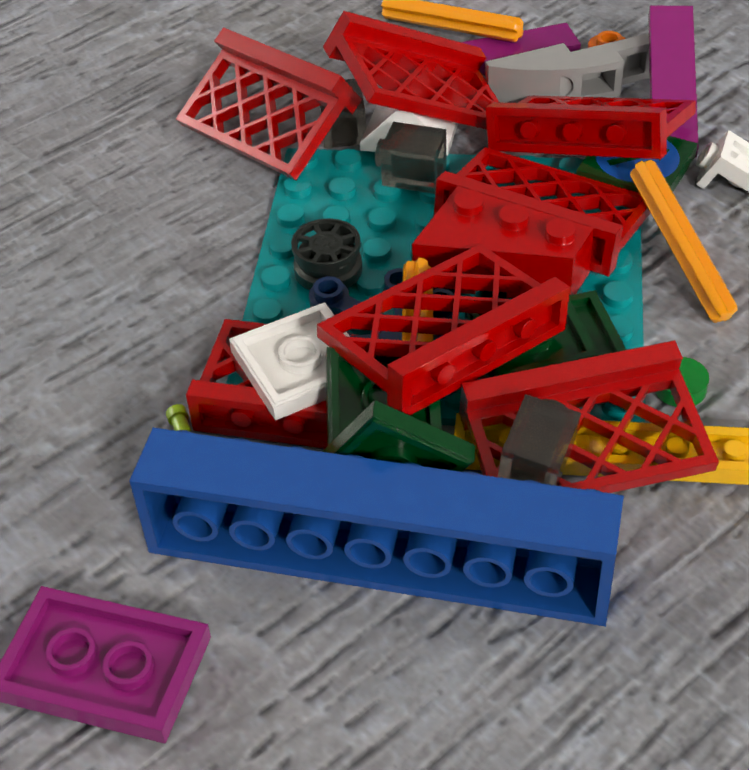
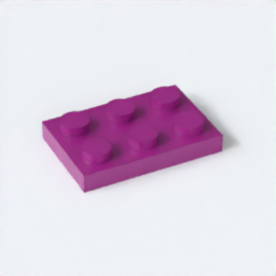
M41 586L0 661V702L166 744L211 639L209 626L206 623Z

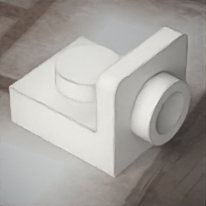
M728 130L717 144L709 142L699 155L696 166L700 167L695 185L704 189L717 174H720L733 186L743 188L749 192V142Z

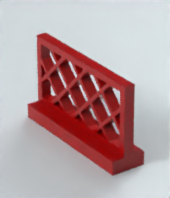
M343 11L323 45L329 58L346 62L367 102L487 130L486 106L493 102H499L479 71L486 60V56L481 48L347 11Z
M223 27L214 40L222 49L176 117V120L184 127L296 181L342 110L353 114L362 99L341 75ZM228 67H234L236 78L220 85V79ZM263 80L264 91L248 97L247 86ZM237 91L238 102L222 109L221 98ZM292 92L293 104L276 111L275 99ZM211 103L212 114L198 120L194 119L202 106ZM266 104L267 115L250 122L249 111ZM318 106L325 107L317 120L306 124L305 112ZM239 115L240 127L224 133L223 122ZM295 117L296 129L279 136L278 124ZM268 128L269 140L252 147L251 135ZM298 142L299 148L290 162H283L281 149Z
M532 95L518 103L493 102L486 106L488 148L504 152L662 159L667 154V137L696 114V100Z
M486 147L457 174L444 171L436 179L434 215L456 187L459 186L594 228L590 271L608 277L616 268L618 254L650 215V211L640 193ZM489 165L499 169L487 171L486 167ZM538 180V181H542V182L529 183L528 181ZM513 182H514V184H515V185H511V186H502V187H498V186H497V184H504V183H513ZM572 193H581V194H585V195H583V196H574V197H573L571 194H572ZM554 195L557 196L556 199H547V200H541V199H540V197H545V196H554ZM624 206L631 209L617 210L615 207ZM600 209L601 212L586 214L583 210Z
M479 244L318 323L317 337L329 347L334 348L341 357L387 393L388 406L411 416L461 388L462 383L474 381L564 331L570 286L556 277L540 284ZM480 265L493 275L464 274V272ZM432 288L455 289L454 295L423 294ZM461 290L493 291L492 298L461 296ZM499 292L521 293V295L513 299L498 298ZM392 308L414 309L413 316L383 315L382 313ZM421 310L453 312L452 319L420 317ZM459 312L483 314L473 320L459 319ZM350 329L372 330L371 338L347 337L343 333ZM379 332L411 333L410 341L379 339ZM418 333L443 335L431 342L417 341ZM376 355L401 357L388 364V368L375 359Z
M224 319L200 380L192 379L186 393L193 431L325 449L327 447L326 400L275 421L233 356L229 339L266 324ZM235 371L244 381L238 385L216 382V380Z
M675 340L464 382L461 385L459 415L464 431L469 430L472 442L475 445V452L482 474L486 476L502 478L510 466L542 484L576 489H596L604 493H613L716 471L719 460L679 368L683 357ZM670 389L677 407L672 415L669 416L642 402L648 393ZM610 402L627 412L618 427H615L589 414L594 405ZM556 412L574 422L562 439L536 425L542 415ZM634 415L663 428L654 446L625 432ZM680 415L683 419V422L678 420ZM503 423L520 433L509 450L487 440L483 427ZM581 426L610 439L599 457L571 443ZM671 432L693 443L698 456L679 459L661 450ZM528 437L555 450L545 468L517 455ZM617 443L646 458L641 468L625 471L609 463L607 460ZM563 455L592 469L585 480L573 483L552 472ZM493 458L500 461L497 468Z

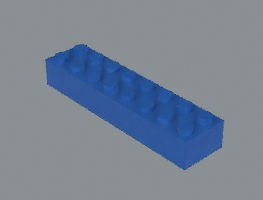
M154 427L129 480L149 553L606 627L624 495L604 493L596 489H576L542 484L533 480L521 481L486 476L471 471L459 472L424 467L415 463L403 464L364 458L359 455H341L307 450L298 446L285 447L251 442L242 438L230 439L195 434L187 430L175 431Z

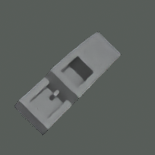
M649 34L572 52L562 43L486 61L485 80L499 102L518 103L532 95L620 97L622 85L650 78Z

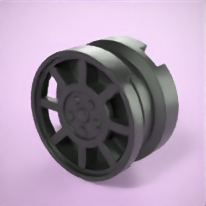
M326 218L308 222L294 233L291 241L292 253L294 255V272L296 280L301 286L310 290L318 279L327 276L340 279L347 288L353 286L359 280L362 274V257L359 252L361 242L359 232L354 226L339 219ZM313 230L316 233L314 236L311 237L304 236L306 233ZM299 242H303V243L300 245L299 249H298V248H297L298 243H299Z

